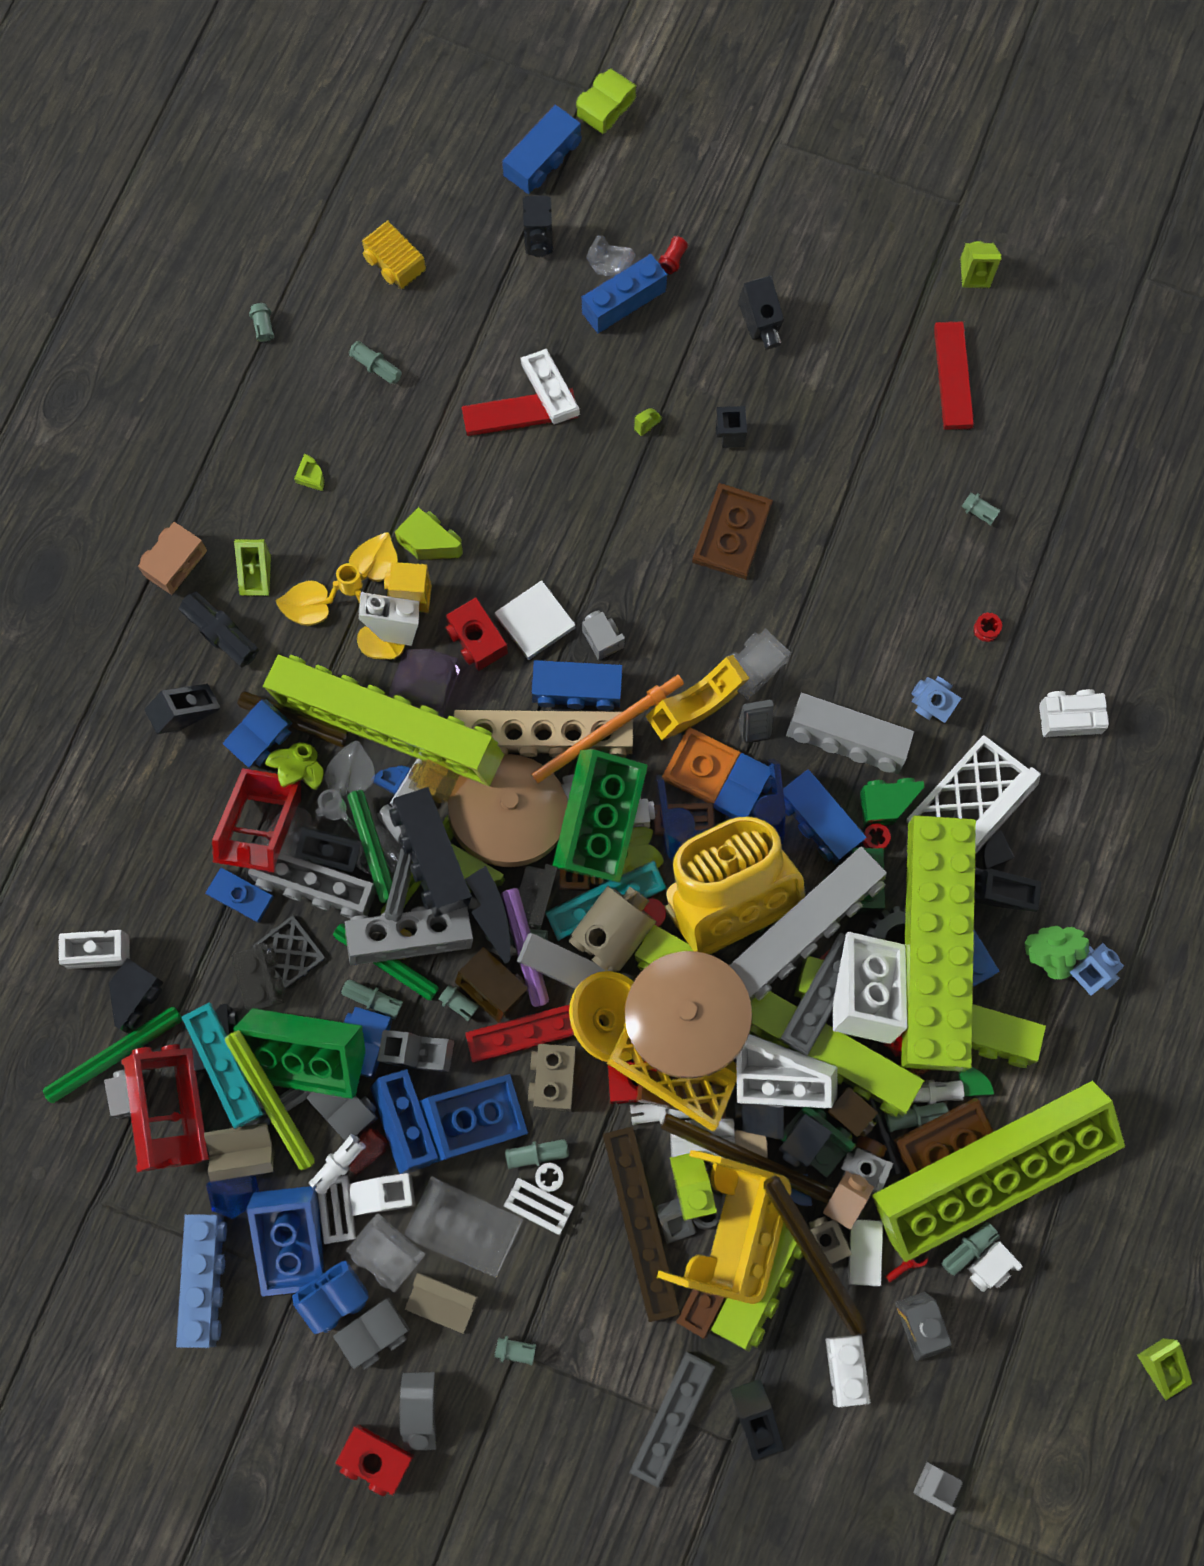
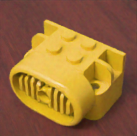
M737 817L692 837L678 849L673 861L676 882L667 890L666 896L669 904L664 907L692 950L710 955L780 920L805 897L804 880L801 873L782 850L779 834L773 826L758 818Z

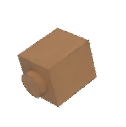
M846 1171L823 1213L851 1230L871 1195L874 1186L870 1185L864 1177Z

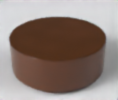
M858 1137L855 1143V1149L859 1148L881 1159L884 1158L887 1151L886 1146L868 1137Z

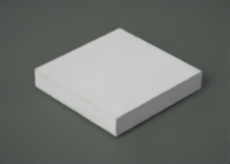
M542 580L494 612L495 617L528 661L576 628L575 623Z

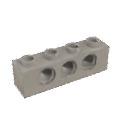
M417 907L412 909L411 912L402 913L401 919L397 922L393 920L388 921L385 918V912L378 917L369 918L366 915H358L352 917L350 921H345V935L350 966L470 949L472 946L473 937L467 907L435 918L431 909L427 910L425 907ZM435 923H440L446 927V930L435 932L431 929V926ZM409 927L414 929L416 933L413 936L407 937L402 935L400 931L403 928ZM374 932H381L386 937L381 941H374L370 938V935Z

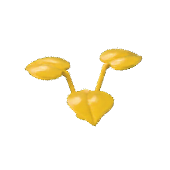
M387 532L375 536L360 545L352 553L349 563L343 564L337 569V581L333 582V588L329 597L327 589L317 581H305L295 585L282 597L276 599L278 608L287 618L298 624L316 625L328 617L329 610L327 604L333 602L338 589L345 595H356L360 603V594L363 586L362 580L368 577L375 582L384 581L385 572H390L391 562H398L390 534ZM367 626L361 628L357 635L359 649L363 654L373 659H396L400 657L405 648L404 644L382 641Z

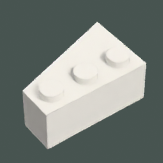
M749 1034L746 1044L737 1056V1103L832 1108L837 1100V1067Z

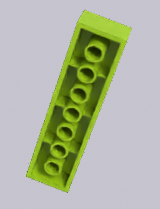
M278 654L263 684V687L284 707L427 763L436 764L435 766L443 767V769L445 768L450 772L489 787L504 756V753L498 746V742L493 739L492 733L482 727L476 726L475 729L464 726L465 723L456 717L448 716L445 719L437 716L438 712L430 707L422 705L419 709L411 706V702L401 696L395 695L394 698L385 696V692L375 686L368 685L367 688L359 686L358 681L349 676L342 675L341 678L333 676L329 669L320 665H316L315 668L307 666L303 659L294 655H290L287 658Z
M914 815L908 823L905 917L907 1029L902 1033V1068L960 1072L971 1068L976 819Z
M1091 1081L873 1194L874 1202L889 1241L904 1262H907L1124 1148L1125 1144L1113 1101Z

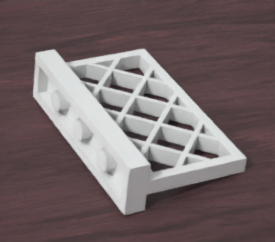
M983 735L907 818V822L909 823L914 815L920 816L923 812L936 811V817H940V811L957 810L958 818L962 819V809L978 808L979 819L976 821L975 837L976 854L1037 787L1041 774L1033 767L1030 769L1025 767ZM985 746L994 753L995 762L978 763L977 753ZM1000 767H1012L1020 774L1014 780L1001 781ZM995 768L997 781L980 782L978 769ZM974 769L976 783L958 784V774L961 770ZM954 779V784L949 785V783ZM998 787L999 797L995 801L982 802L980 788ZM976 789L978 802L961 804L959 790ZM955 790L957 804L939 805L938 796L942 791ZM935 800V805L929 806Z

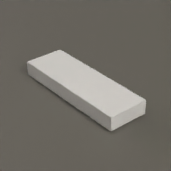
M547 349L521 358V365L553 424L580 415L579 407Z

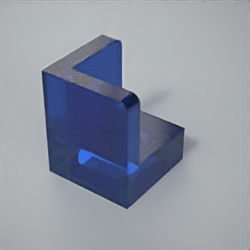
M256 1175L213 1181L206 1184L212 1211L232 1219L246 1211L253 1193L259 1192Z

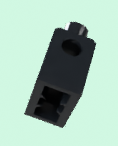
M772 276L744 283L738 304L752 340L762 338L766 350L773 349L781 344L778 332L784 322Z

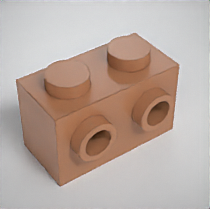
M173 522L169 528H165L160 533L155 546L143 554L138 567L144 577L172 595L204 556L207 549L201 539L176 522Z

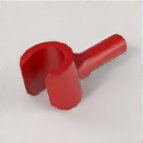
M928 1258L923 1259L919 1264L914 1259L902 1262L901 1265L885 1277L891 1282L911 1268H919L926 1265Z

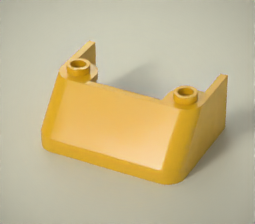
M691 1150L689 1156L714 1163L710 1176L711 1184L716 1191L726 1194L710 1257L696 1255L691 1258L687 1264L684 1277L658 1271L657 1277L687 1288L749 1304H756L762 1300L766 1293L784 1223L764 1190V1181L774 1175L778 1176L789 1195H791L790 1182L786 1177L723 1157Z

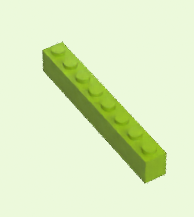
M811 956L804 959L794 996L802 1000L824 960ZM972 1004V1049L978 1050L979 1055L985 1058L997 1059V1056L1009 1059L1008 1063L1010 1065L1020 1068H1027V1065L1030 1066L1038 1062L1046 1028L1045 1025Z

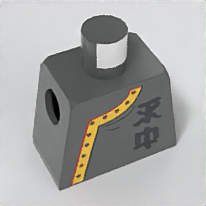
M922 1292L895 1302L916 1361L945 1352L951 1347L948 1332L934 1298L926 1292Z

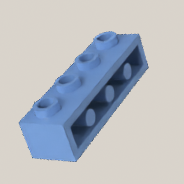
M185 1215L176 1347L210 1348L215 1347L216 1341L220 1339L221 1321H218V1307H221L223 1302L220 1274H223L225 1269L222 1241H225L227 1236V1223L224 1222V1216Z

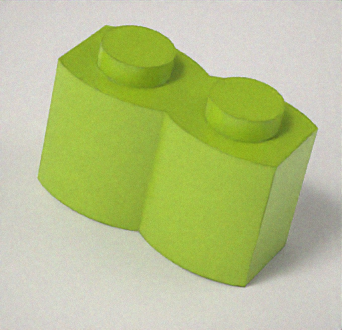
M611 68L604 74L600 73L596 77L593 87L587 92H582L576 102L577 117L604 134L635 100L636 85Z

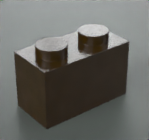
M484 947L458 971L455 983L498 1023L523 1000L528 990V987L525 986V981L520 975L515 972L511 973L503 965L501 958L497 954L488 952Z
M849 1087L839 1092L832 1108L824 1110L829 1116L826 1121L835 1128L838 1125L842 1126L853 1138L865 1137L876 1125V1122L872 1119L878 1114Z

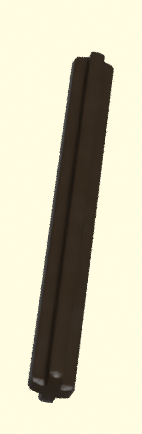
M666 1114L661 1123L662 1130L726 1159L784 1176L790 1182L792 1189L828 1204L835 1192L834 1188L678 1117Z
M776 1175L767 1178L764 1181V1190L852 1336L864 1334L866 1332L864 1319L782 1181Z

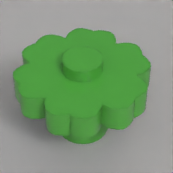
M1059 926L1042 928L1038 931V934L1029 935L1025 941L1026 954L1029 955L1030 962L1043 967L1047 975L1053 979H1065L1071 976L1070 971L1074 969L1076 960L1087 958V954L1090 951L1089 940L1084 937V932L1074 927L1064 929Z

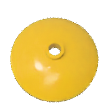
M613 971L597 972L581 981L574 990L569 1008L571 1026L578 1042L589 1054L604 1062L609 1061L625 1027L623 1025L625 1023L626 1001L631 986L634 983L627 976ZM599 1018L603 1021V1026L601 1025ZM623 1052L619 1056L625 1062L633 1059L630 1052Z

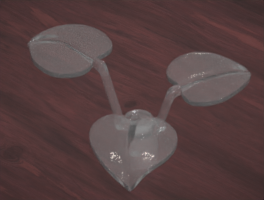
M354 741L340 750L327 766L325 781L329 790L323 791L318 798L319 808L316 809L315 821L312 823V817L308 811L297 807L280 851L281 853L292 856L290 851L298 824L315 829L319 826L322 815L331 820L342 818L360 838L357 826L345 813L347 807L342 798L346 795L347 791L349 793L355 790H363L365 792L371 787L375 779L374 765L359 741ZM281 813L275 817L266 832L275 830ZM377 825L375 826L389 872H395L401 845L386 827ZM261 837L262 841L268 846L270 840L267 837ZM359 841L361 845L355 865L362 872L371 874L362 842Z

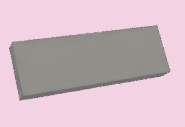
M528 933L517 962L575 989L588 976L606 971L596 963L533 933Z

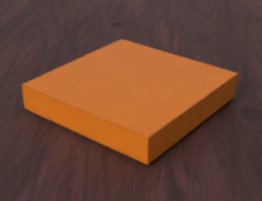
M688 726L661 780L707 803H713L714 806L741 752Z

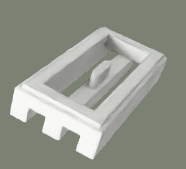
M348 1175L338 1177L330 1187L336 1228L335 1236H331L326 1193L325 1195L318 1193L324 1244L357 1239L354 1216H352ZM339 1183H342L348 1234H343L337 1188Z
M517 1178L504 1204V1207L558 1235L561 1234L574 1207L520 1178ZM523 1187L565 1209L563 1215L519 1193L520 1188ZM515 1198L559 1220L558 1225L555 1226L514 1205Z

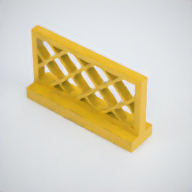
M625 1021L623 1025L625 1027L607 1064L713 1132L720 1123L732 1090L737 1082V1063L732 1061L725 1068L714 1074L694 1079L679 1078L670 1080L668 1075L657 1070L661 1082H655L649 1077L647 1070L654 1068L648 1063H644L642 1057L634 1048L628 1035ZM630 1052L635 1064L629 1065L619 1058L620 1054ZM709 1081L714 1085L724 1087L723 1092L714 1095ZM700 1083L706 1096L696 1097L691 1084ZM683 1086L688 1099H682L677 1096L673 1087ZM709 1102L713 1112L712 1118L703 1113L700 1104Z

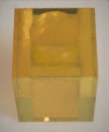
M429 759L421 760L419 764H414L409 773L408 779L411 782L408 788L417 791L429 787L433 800L438 803L448 802L460 775Z

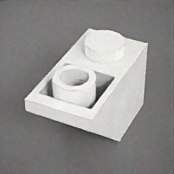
M361 592L359 620L384 642L412 646L418 627L419 601Z
M409 1173L349 1184L352 1216L415 1207L412 1175Z

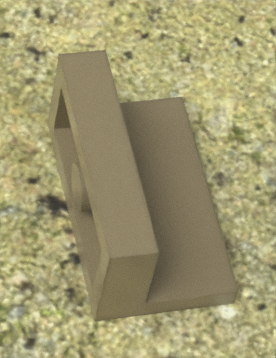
M267 1123L243 1126L238 1129L230 1128L205 1132L204 1138L209 1152L208 1175L210 1182L273 1172L274 1148Z
M417 1273L413 1282L414 1288L405 1310L464 1334L478 1297L424 1274Z

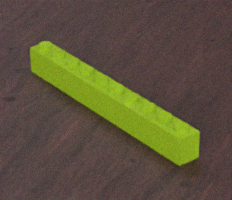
M654 925L637 950L635 960L639 963L637 967L643 971L652 962L665 955L693 950L686 942ZM771 991L759 1001L755 997L751 1001L752 1023L750 1034L756 1037H760L762 1034L771 1039L772 1043L801 1053L779 1040L795 1013L797 1006ZM826 1023L807 1055L837 1067L838 1085L845 1082L853 1087V1091L862 1099L869 1101L872 1098L881 1103L880 1109L893 1117H897L898 1114L904 1116L907 1113L924 1082L920 1077L849 1036L833 1031V1027Z

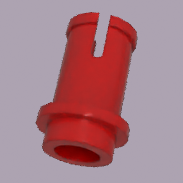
M673 237L665 255H661L659 258L660 266L667 274H673L675 271H678L680 267L679 261L688 247V243L681 237Z

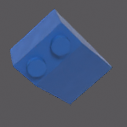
M510 1074L427 1097L419 1101L438 1159L433 1163L528 1134Z
M308 1186L254 1192L251 1197L247 1213L262 1296L296 1293L302 1287L324 1274L321 1217L317 1192L315 1191L316 1186L313 1188Z

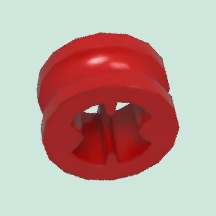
M987 612L980 615L974 624L973 631L975 636L981 641H993L1002 629L1001 619L994 613ZM990 622L994 625L992 630L987 632L982 630L983 624L986 625Z
M880 823L869 825L863 833L867 837L863 843L865 848H883L884 850L891 839L889 829ZM876 831L882 834L880 839L884 843L880 844L879 841L876 845L871 843L872 836L869 833L875 834Z

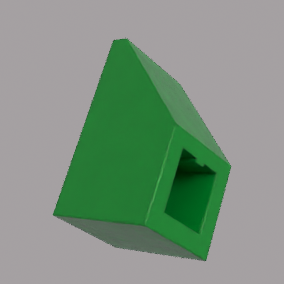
M903 778L897 780V783L885 784L884 780L869 781L860 792L864 827L874 823H880L885 826L894 825L924 788V781L915 782L914 778Z

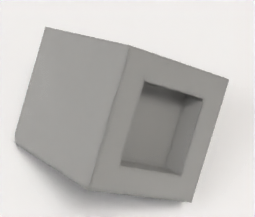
M927 1462L914 1489V1493L954 1515L956 1508L952 1505L961 1488L962 1481Z

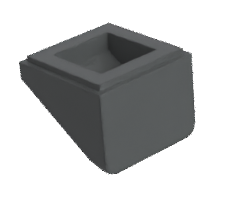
M679 1198L655 1207L667 1244L697 1234L693 1219L683 1220Z

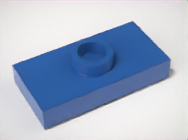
M223 868L219 869L205 893L257 923L261 921L274 899L273 895Z

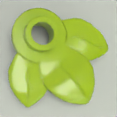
M299 742L290 746L289 749H277L271 752L266 759L265 764L267 766L278 768V779L282 787L289 786L302 779L312 789H317L322 783L324 771L317 762V751L310 744Z
M648 827L633 828L622 875L651 861H655L657 868L663 864L664 860L660 852L655 847L649 845L653 834L652 829Z

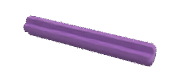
M511 888L503 891L501 897L519 957L530 929L519 890ZM520 963L525 983L528 987L531 1004L534 1007L545 1005L549 1002V997L542 973Z

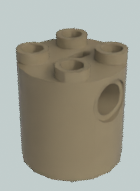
M608 885L575 928L569 942L582 952L585 951L591 956L594 954L595 956L592 960L604 970L617 972V970L620 971L657 921L643 910L649 900L638 891L629 887L623 895Z

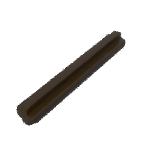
M243 691L237 704L239 707L251 711L264 698ZM269 701L292 722L291 728L339 747H344L349 736L347 731Z

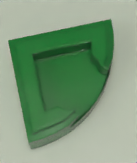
M974 1067L964 1072L959 1071V1080L963 1083L964 1097L994 1095L989 1079L981 1071Z

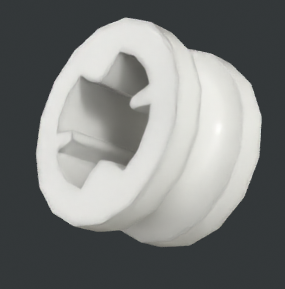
M553 1163L541 1165L535 1175L537 1185L546 1192H553L559 1189L564 1179L560 1167ZM549 1168L554 1169L553 1173H558L559 1176L558 1181H553L550 1187L545 1186L546 1182H541L540 1179L541 1174H546Z

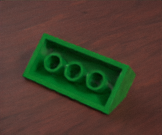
M594 749L580 750L553 861V868L620 883L647 764Z
M252 1008L233 1028L234 1031H241L271 1085L350 1099L355 1097L366 1053L362 1025Z

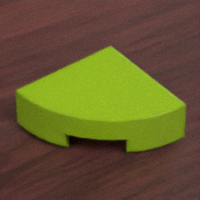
M653 408L644 410L635 417L634 430L640 436L644 435L658 424L662 417Z
M304 454L294 478L295 482L323 491L324 477L321 468L312 457Z

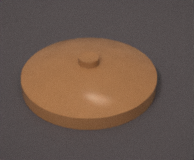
M504 754L490 787L459 775L451 789L448 802V820L453 835L469 854L487 864L500 867H519L542 859L558 844L568 803L566 794L557 777L551 774L537 784L531 774L543 765L530 758L513 754Z
M682 951L671 953L655 960L638 975L628 993L625 1021L628 1035L634 1048L650 1066L669 1076L694 1079L709 1076L722 1070L739 1055L750 1033L752 1008L750 997L743 981L728 964L706 953Z

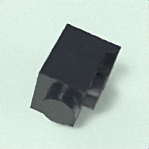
M745 406L717 407L716 438L721 437L722 448L745 447L747 436Z

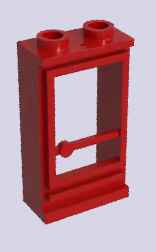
M242 768L212 839L213 863L274 872L297 806L301 802V780L282 787L276 773ZM247 799L284 805L274 831L265 832L236 827ZM237 832L267 837L270 843L268 846L234 841L231 838L233 833Z
M179 1044L161 1047V1051L151 1052V1047L132 1050V1055L121 1060L125 1069L138 1163L136 1164L137 1172L194 1165L208 1160L192 1048L180 1049ZM174 1067L181 1114L174 1112L171 1115L148 1118L142 1070ZM182 1119L184 1135L151 1139L149 1123L167 1120L176 1122Z

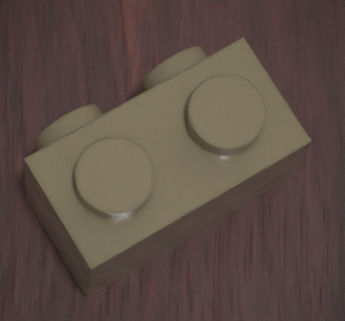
M538 1044V1052L532 1051L531 1070H536L535 1083H529L528 1101H534V1109L571 1112L575 1046Z

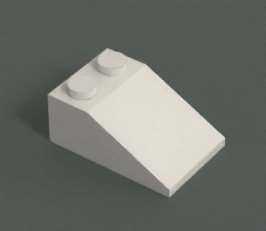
M848 932L845 936L833 1001V1031L891 1044L907 1029L905 945Z

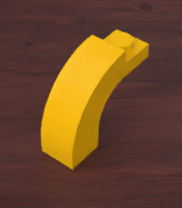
M734 655L728 656L697 684L678 695L663 699L645 717L660 739H667L687 730L688 726H694L723 707L738 694L737 690L749 680V677Z

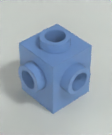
M939 676L936 680L929 677L925 681L920 680L911 693L914 696L911 702L917 705L915 709L917 713L928 720L934 716L944 723L962 698L951 692L950 689L953 685ZM936 694V700L931 702L932 696Z
M1104 943L1095 950L1089 946L1090 951L1087 954V958L1079 960L1080 962L1070 971L1073 977L1090 995L1094 994L1101 987L1107 990L1120 979L1116 974L1124 967L1118 955L1112 949L1107 948Z

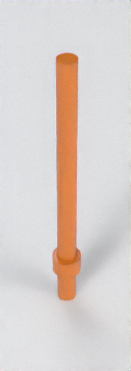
M677 674L660 687L656 685L647 691V695L533 772L531 776L537 784L578 757L580 750L590 749L651 706L658 705L663 699H666V696L684 685L682 678Z

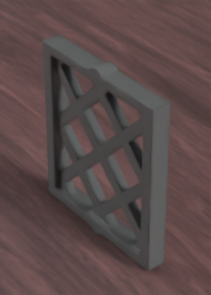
M293 915L275 929H271L270 933L253 945L254 949L285 989L302 976H306L311 969L326 959ZM291 924L290 935L279 934L282 928ZM295 925L304 937L294 936ZM270 937H274L273 948L262 947L265 941ZM278 938L289 939L287 950L277 949ZM293 940L304 941L302 951L292 950ZM308 942L316 953L306 952ZM262 951L272 952L270 962ZM276 953L287 954L285 965L275 963ZM291 955L301 956L300 966L289 965ZM306 956L316 957L314 963L304 967ZM275 968L284 969L283 979ZM289 969L299 970L298 975L291 980H287Z

